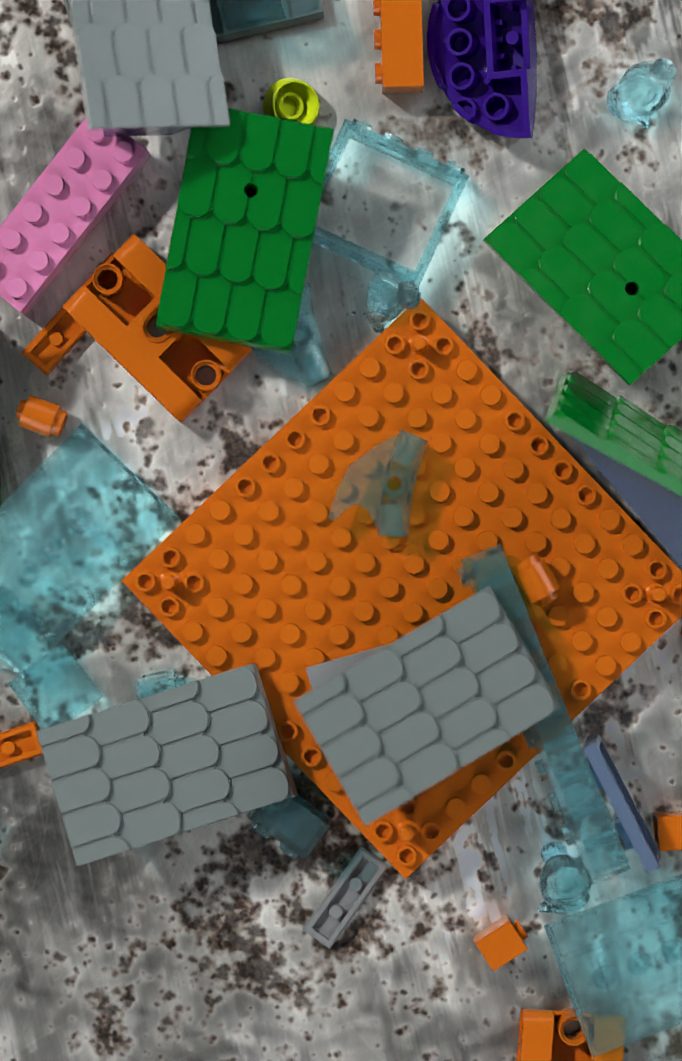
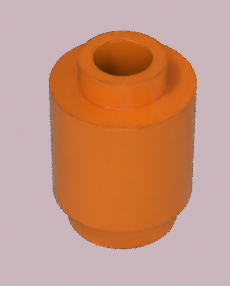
M30 395L27 400L21 399L15 418L20 419L19 427L49 438L52 435L60 437L68 418V412L61 410L62 406Z
M537 553L513 566L517 573L514 576L530 604L537 602L542 607L558 597L555 591L561 587L545 559L541 560Z

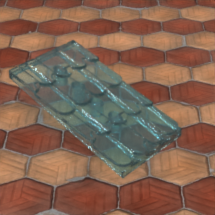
M82 423L0 506V657L23 679L179 519L156 494Z
M682 874L544 925L592 1057L682 1024Z

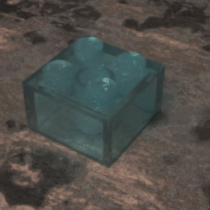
M299 794L298 796L252 810L249 817L253 822L251 827L257 833L267 839L272 835L280 841L279 848L293 859H296L299 855L305 860L330 827V817Z

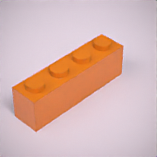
M373 0V16H380V29H374V50H381V63H375V84H382V94L423 93L422 0Z

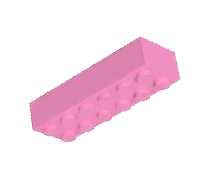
M87 119L83 120L0 226V297L25 316L30 312L151 158L145 147L131 136L104 137V129L88 130Z

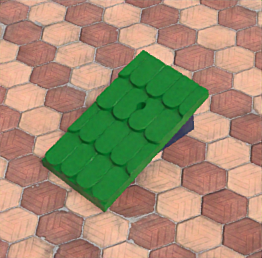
M228 108L229 126L192 127L190 131L158 307L156 328L291 355L334 129Z
M585 149L577 154L483 239L628 386L682 339V240ZM625 286L632 290L633 295L626 293Z
M567 372L558 381L545 422L572 437L676 562L682 566V430L674 425L666 426L623 396L614 397L577 372Z

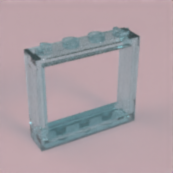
M354 118L352 122L345 119L330 150L321 200L350 138L447 182L454 187L415 271L318 226L315 228L313 244L417 291L466 186L469 175L465 174V169L457 166V163L446 161V164H443L433 159L434 154L422 147L416 146L415 150L402 145L403 140L394 134L385 132L384 136L371 131L372 125L365 121L361 122Z

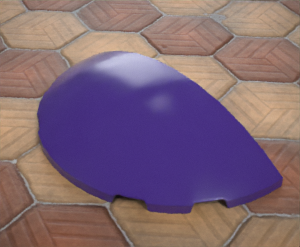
M438 0V2L433 3L427 29L428 59L435 82L440 89H443L451 101V107L469 123L476 124L492 134L518 139L533 138L537 97V47L533 0Z

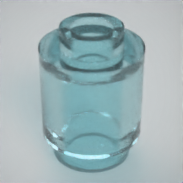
M176 669L144 674L141 679L135 680L137 700L186 684L184 675H178Z

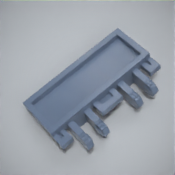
M599 733L587 736L583 747L586 754L583 764L595 788L603 787L617 814L614 824L627 850L635 849L647 873L660 868L661 853Z

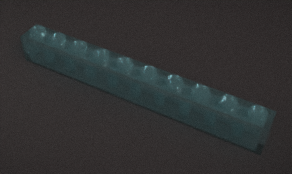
M496 544L459 559L462 567L457 568V572L463 587L470 586L473 594L491 585L560 705V709L522 731L528 748L535 747L540 760L534 762L542 781L547 779L553 792L547 794L554 813H562L566 824L560 826L567 845L574 844L579 857L573 860L580 877L587 876L593 885L630 870L631 867L501 545Z

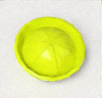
M294 77L282 78L273 83L266 92L263 102L264 115L315 125L319 120L321 109L319 97L313 87L304 80Z

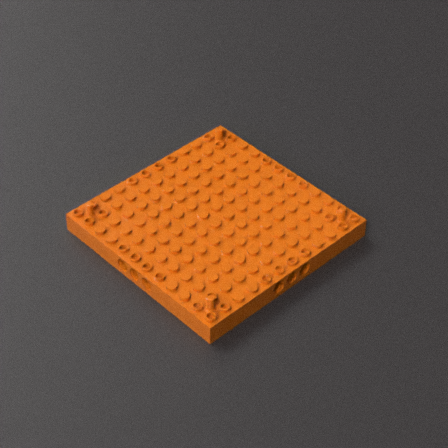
M421 297L411 304L121 580L212 676L249 664H257L284 752L405 879L682 617V571ZM536 553L541 560L545 559L561 587L555 591L558 597L542 607L537 602L529 603L514 576L517 573L513 568L514 565ZM491 585L557 699L560 709L365 826L304 721L303 716L293 702L312 690L306 667L392 643Z

